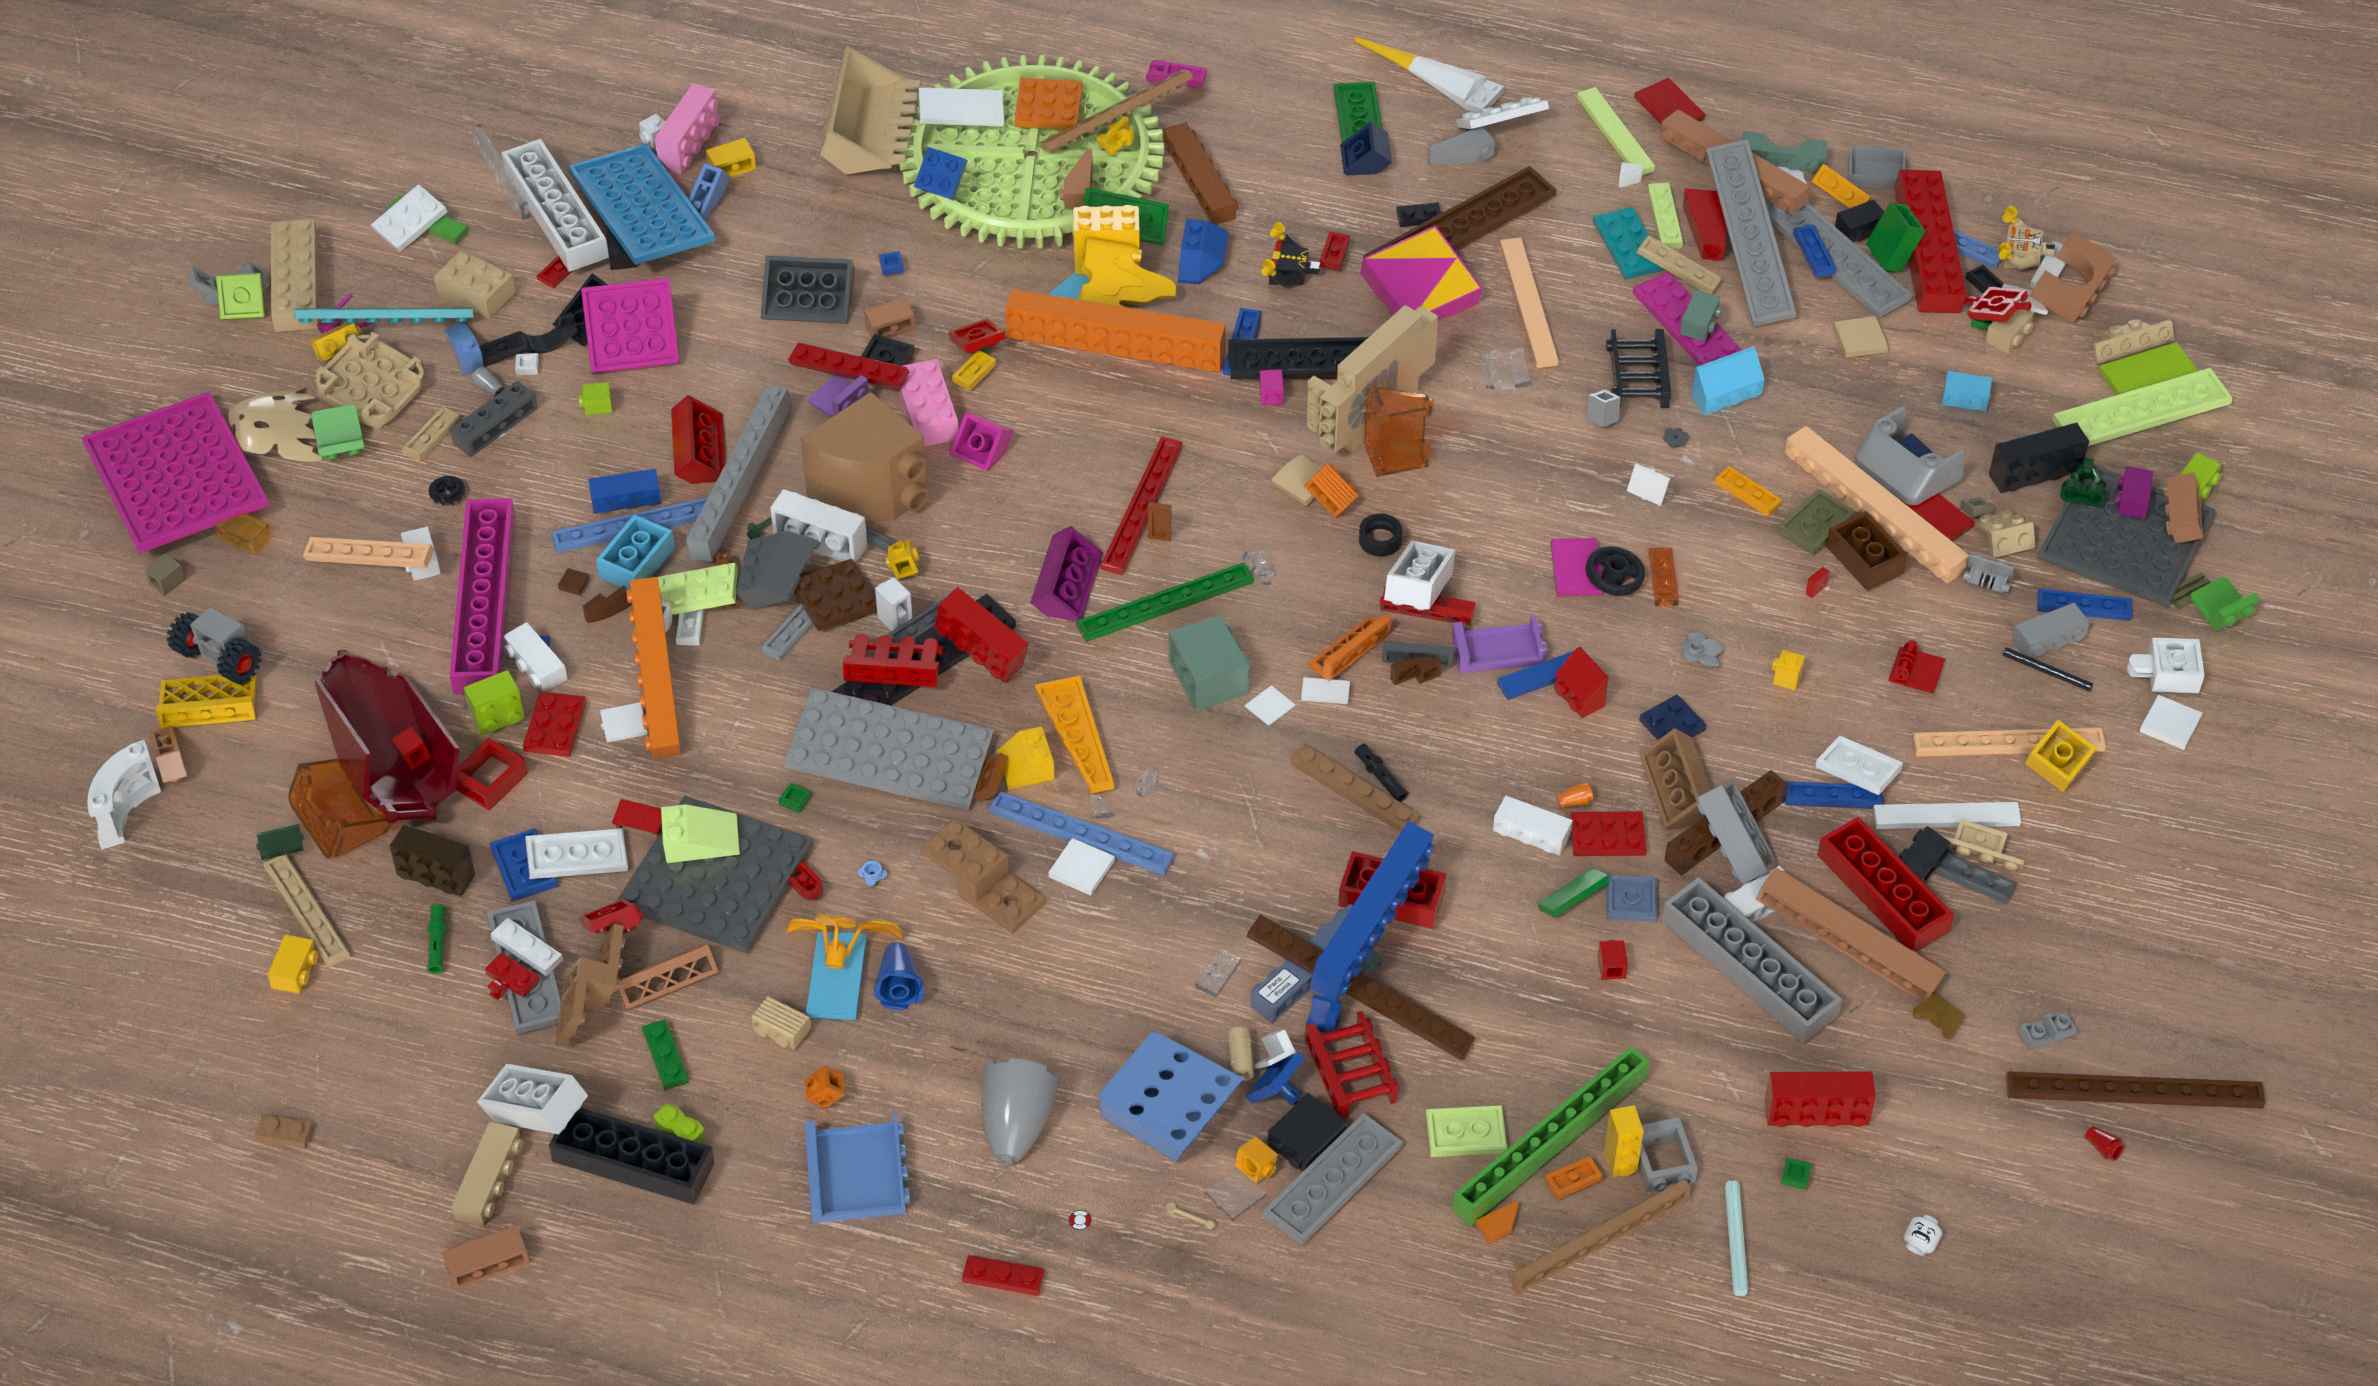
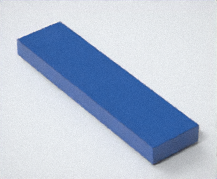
M1240 308L1232 339H1255L1262 311ZM1229 353L1223 368V375L1230 376Z
M2038 589L2037 611L2049 613L2075 603L2087 617L2130 621L2132 617V598Z
M1574 651L1497 678V685L1507 700L1554 684L1556 672Z
M1785 781L1788 784L1785 805L1873 809L1874 805H1883L1882 792L1880 795H1877L1854 784Z

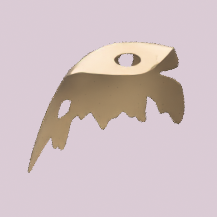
M306 387L253 396L231 407L228 414V427L231 431L232 426L235 424L234 438L241 451L265 454L270 451L274 444H277L278 453L283 458L303 462L320 461L322 457L312 452V446L303 444L296 439H316L314 431L305 426L309 423V419H312L311 414L295 410L297 405L291 404L293 401L308 400L315 397L309 394L296 393ZM285 396V399L274 400L272 397ZM240 414L244 415L242 420H240ZM262 421L267 423L269 427L255 428L254 422Z

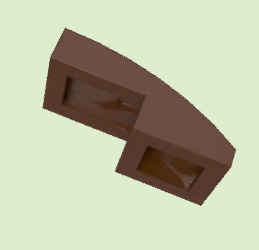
M623 585L607 598L599 593L584 604L585 621L587 623L601 621L630 607L632 603L628 604L626 592L628 588Z
M1422 657L1391 664L1390 679L1394 685L1416 678L1419 684L1440 676L1441 660L1440 658Z

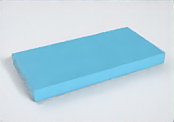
M818 931L806 1009L807 1016L823 1019H857L867 934H860L851 950L850 957L846 956L844 969H833L825 966L823 932ZM828 932L829 945L834 939V932ZM839 932L838 941L844 942L847 948L855 933Z

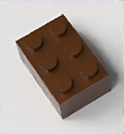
M1867 511L1829 528L1826 547L1867 591L1904 573L1908 555Z

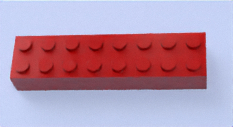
M1900 169L1894 185L1896 201L1898 204L1907 205L1925 229L1924 235L1908 260L1918 312L1961 313L1967 293L1942 172Z

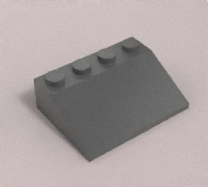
M766 255L761 319L847 324L854 286L855 266L853 261L849 259Z

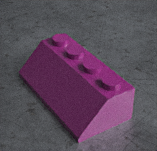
M1072 526L1053 534L1030 603L1047 617L1070 621L1081 620L1103 552Z

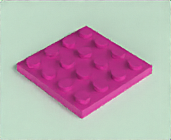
M669 278L581 288L592 374L680 364Z

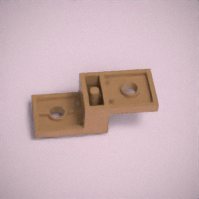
M954 817L921 846V853L957 878L958 896L1012 934L1046 904L1045 898L1009 873L1007 854ZM952 845H959L961 846V849L951 850L949 849V847ZM1009 900H1014L1017 902V904L1014 906H1007L1005 905V902Z
M614 924L598 947L596 960L580 956L564 980L555 1044L565 1047L569 1039L575 1037L578 1026H582L586 1019V1011H583V1009L599 1013L604 1004L608 1005L611 994L617 992L620 984V978L617 975L623 962V957H620V951H622L625 944V937L622 936L624 926Z

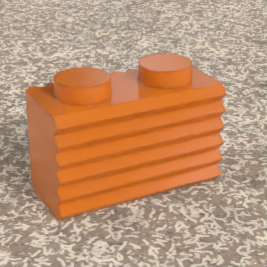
M1328 463L1304 485L1334 518L1359 496L1356 493L1355 487L1340 476V472L1336 467L1330 466Z

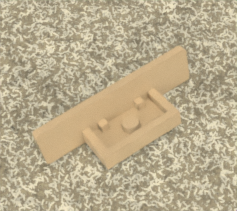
M2136 319L2129 321L2128 324L2123 326H2111L2109 330L2101 332L2102 341L2093 344L2095 362L2102 364L2174 341L2172 321L2166 320L2149 325Z
M1960 819L1954 839L1941 835L1951 842L1952 847L1956 849L1955 852L1960 855L1969 856L1973 854L1979 856V860L1990 864L1996 861L2002 863V867L2012 871H2017V868L2023 869L2024 860L2002 854L2008 833Z

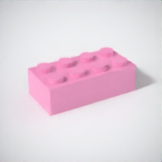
M692 84L655 136L657 157L667 171L682 175L685 169L691 165L694 156L700 152L705 140L709 139L714 127L718 126L720 115H718V100L716 99L714 89Z
M933 359L903 365L907 367L910 373L900 390L897 389L907 422L924 436L925 446L954 441L959 430L958 420L938 360Z

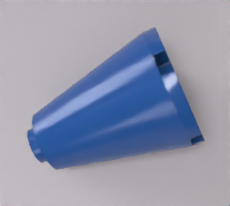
M900 942L889 944L886 947L874 986L875 998L881 1001L882 1006L892 1010L908 1009V1005L918 1004L924 996V984L907 945Z

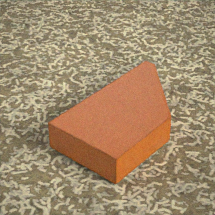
M1517 1200L1476 1220L1475 1225L1488 1244L1511 1234L1519 1206Z

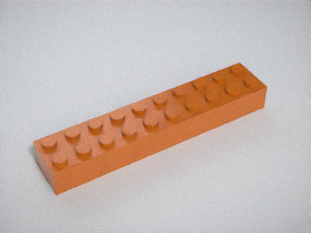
M1015 289L1011 290L1005 307L1006 333L1009 339L1218 373L1221 371L1225 357L1226 323Z

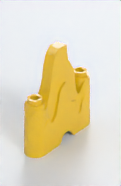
M1086 237L1081 272L1088 278L1089 283L1082 286L1078 300L1124 307L1121 304L1147 305L1158 299H1174L1176 285L1172 280L1138 266L1136 262H1140L1142 250L1138 249V247Z

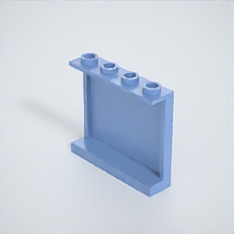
M893 1113L894 1122L820 1130H816L815 1121L805 1122L813 1223L906 1214L905 1204L910 1203L909 1188H903V1182L908 1181L907 1166L901 1165V1160L906 1159L905 1144H900L899 1138H904L903 1123H898L897 1113Z

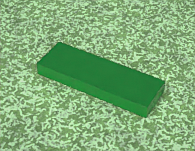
M1592 867L1538 902L1539 910L1554 918L1608 884L1610 882L1608 874Z

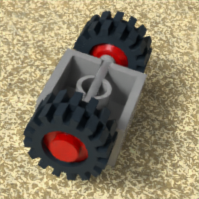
M209 608L201 616L190 612L180 614L181 618L176 617L174 619L176 621L175 624L171 623L170 627H172V630L167 632L170 635L167 637V642H169L168 646L173 651L187 658H193L195 654H201L202 658L217 665L221 676L236 684H245V680L249 682L251 680L250 676L254 677L256 675L255 669L259 670L260 666L257 664L262 661V658L259 657L261 652L258 651V647L251 644L245 632L246 627L241 621H235L225 613Z

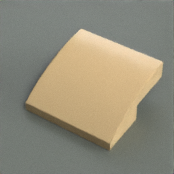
M1299 455L1287 463L1271 479V482L1274 486L1307 506L1314 499V496L1304 485L1322 467L1303 455Z

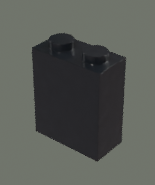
M1307 1093L1268 1130L1267 1145L1274 1152L1286 1158L1292 1167L1304 1171L1347 1129V1121L1310 1093Z

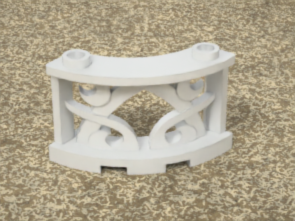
M144 740L130 744L113 755L99 769L90 785L87 800L88 812L90 817H96L101 850L125 843L124 828L129 811L132 807L136 808L147 798L161 793ZM121 779H123L121 784L119 785L118 790L115 792L117 785L119 784Z

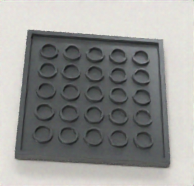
M2093 465V467L2098 468L2102 479L2100 485L2106 489L2104 504L2101 507L2084 505L2082 500H2080V503L2066 501L2039 551L2038 559L2169 607L2202 539L2175 543L2173 535H2168L2166 522L2170 521V518L2167 517L2165 505L2169 504V501L2166 500L2164 490L2151 486L2150 500L2145 519L2117 514L2119 505L2115 504L2117 491H2121V488H2117L2120 474ZM2079 477V481L2082 484L2089 485L2092 482L2091 478ZM2201 504L2204 537L2216 509Z
M685 795L678 804L735 813ZM736 813L740 855L667 863L663 846V832L661 831L617 901L625 898L629 902L634 903L635 906H639L643 918L748 953L789 886L790 876H795L798 863L805 860L813 847V839Z

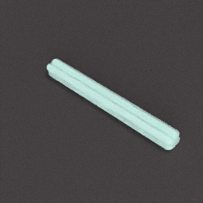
M1729 1180L1725 1185L1733 1293L1735 1296H1746L1748 1281L1740 1185L1736 1180Z

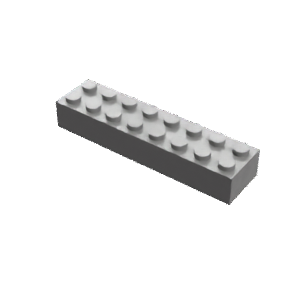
M1701 878L1695 879L1664 903L1661 921L1803 1043H1806L1839 1017L1842 999Z

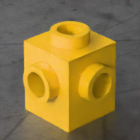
M910 540L896 542L888 546V556L885 557L889 570H893L896 579L918 573L917 561L920 560V554L917 547H912Z

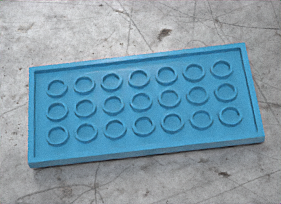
M647 143L568 166L572 178L635 265L715 241L713 231Z

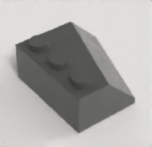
M791 531L748 540L736 593L749 609L790 600L801 580L799 575L804 566H809L812 560L810 555L814 549H818L821 544L820 541Z

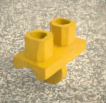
M1123 116L1118 122H1113L1109 125V131L1106 134H1100L1097 137L1099 147L1106 149L1108 156H1113L1123 145L1130 146L1133 143L1134 131L1129 126V118Z

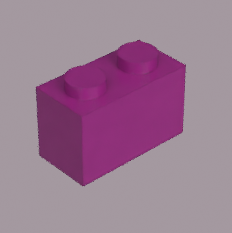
M2126 466L2124 475H2119L2117 488H2121V491H2117L2115 504L2119 505L2117 514L2145 519L2150 500L2153 471Z

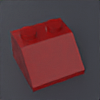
M1580 646L1575 649L1556 672L1554 689L1559 696H1562L1568 702L1572 711L1577 712L1581 718H1584L1605 707L1609 677Z

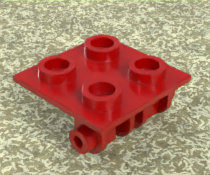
M1909 640L1905 643L1904 647H1899L1888 681L1934 694L1945 658L1918 651L1917 642Z

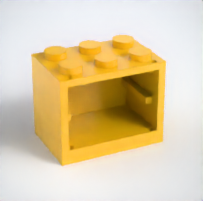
M1105 205L1102 207H1074L1075 275H1082L1081 267L1086 237L1128 244L1139 249V206L1111 207Z

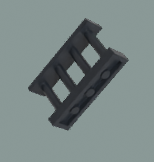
M1611 329V336L1606 339V351H1610L1614 382V386L1611 387V393L1621 397L1620 409L1622 397H1656V399H1660V408H1669L1671 385L1664 329H1655L1654 338H1650V340H1617L1616 329ZM1618 349H1650V351H1654V354L1652 356H1618ZM1620 365H1652V367H1656V370L1654 372H1620ZM1621 381H1654V383H1658V386L1656 388H1622Z

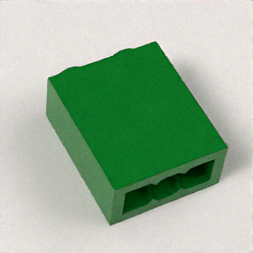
M1890 202L1866 245L1871 250V254L1880 263V267L1885 271L1901 272L1924 235L1925 229L1907 205Z

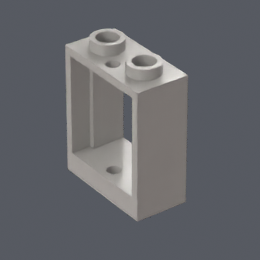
M1680 1118L1643 1124L1644 1132L1638 1171L1645 1191H1662L1672 1183L1677 1184L1684 1179L1689 1185L1694 1183L1698 1168ZM1677 1141L1685 1165L1652 1171L1644 1147Z

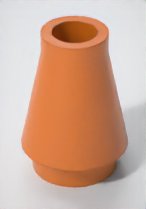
M1580 782L1565 792L1556 795L1560 809L1589 805V802L1594 800L1588 782L1584 784Z

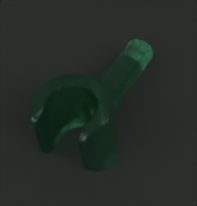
M769 517L757 525L749 523L746 534L749 539L761 537L762 533L760 530L772 523V518Z

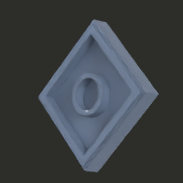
M1608 875L1610 882L1607 884V919L1656 922V877Z

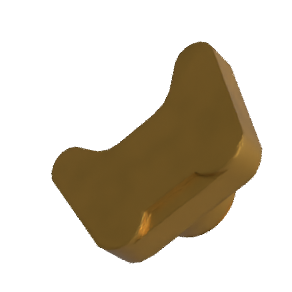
M1938 995L1930 996L1914 1007L1913 1016L1916 1019L1929 1018L1934 1026L1942 1028V1035L1945 1039L1952 1038L1963 1018V1013L1944 1001Z

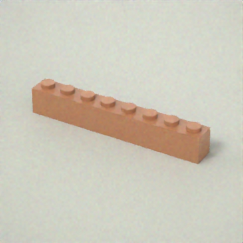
M1676 110L1662 121V139L1708 166L1710 164L1706 152L1707 148L1734 142L1680 110ZM1752 153L1764 199L1792 215L1809 202L1810 186Z
M1777 867L1773 869L1763 883L1755 899L1921 1002L1933 995L1946 973L1937 964L1929 962L1916 951L1903 946L1893 937L1877 930L1872 924L1864 922L1852 912L1843 909L1831 899L1822 896L1812 890L1810 886L1799 882L1791 877L1789 873L1781 871Z

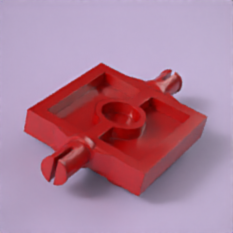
M1989 287L1982 295L1977 297L1967 296L1964 303L1965 305H1972L1967 311L1969 319L2007 322L2016 311H2030L2032 307L2031 302H2025L2028 299L2027 290Z

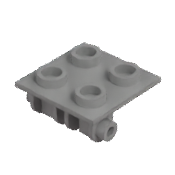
M1969 554L1968 568L1963 580H1966L1968 584L1978 586L1983 575L1980 585L1983 588L1986 578L1990 577L1987 586L1988 590H1990L1993 579H1995L1992 591L2001 594L2003 592L2008 593L2013 581L2014 567H2011L2005 561L1999 560L1995 562L1988 560V557L1982 554Z

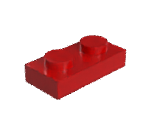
M1329 232L1319 260L1321 263L1320 267L1340 271L1350 243V235Z

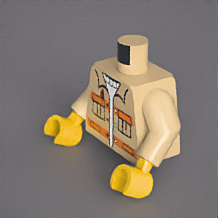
M2008 206L2002 215L2004 222H2011L2008 228L2007 243H2002L1998 248L1999 258L2005 260L2004 268L2024 270L2039 267L2041 255L2054 256L2055 243H2043V231L2033 229L2026 225L2019 217L2016 218V208Z

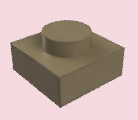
M1981 497L1962 500L1960 509L1971 517L1979 518L1981 515L1992 513L1993 504Z

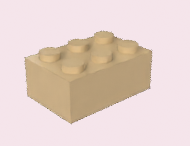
M461 250L434 276L437 295L462 307H472L473 312L488 319L516 293L511 273Z

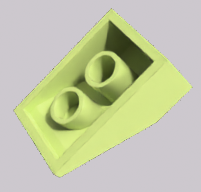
M686 804L661 807L663 846L667 863L740 855L736 813Z

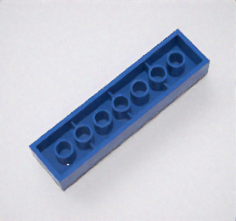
M1410 821L1407 822L1317 960L1309 989L1333 1002H1336L1340 995H1346L1351 985L1349 981L1352 976L1355 978L1358 976L1363 966L1361 964L1363 959L1368 960L1374 950L1372 945L1375 941L1380 942L1386 930L1384 928L1385 925L1393 922L1397 914L1396 908L1398 905L1401 907L1404 905L1408 897L1407 891L1409 888L1414 889L1420 877L1418 874L1420 871L1425 872L1431 861L1429 857L1435 847L1432 844L1433 833Z

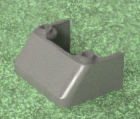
M1902 406L1875 422L1856 453L1855 463L1856 466L1908 505H1918L1963 479L1965 452L1961 450L1945 460L1934 453L1925 454L1920 458L1915 456L1895 441L1902 437L1905 431L1906 408Z

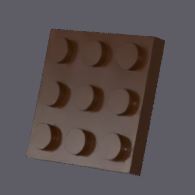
M853 559L799 575L801 580L794 594L818 631L877 612L876 595Z

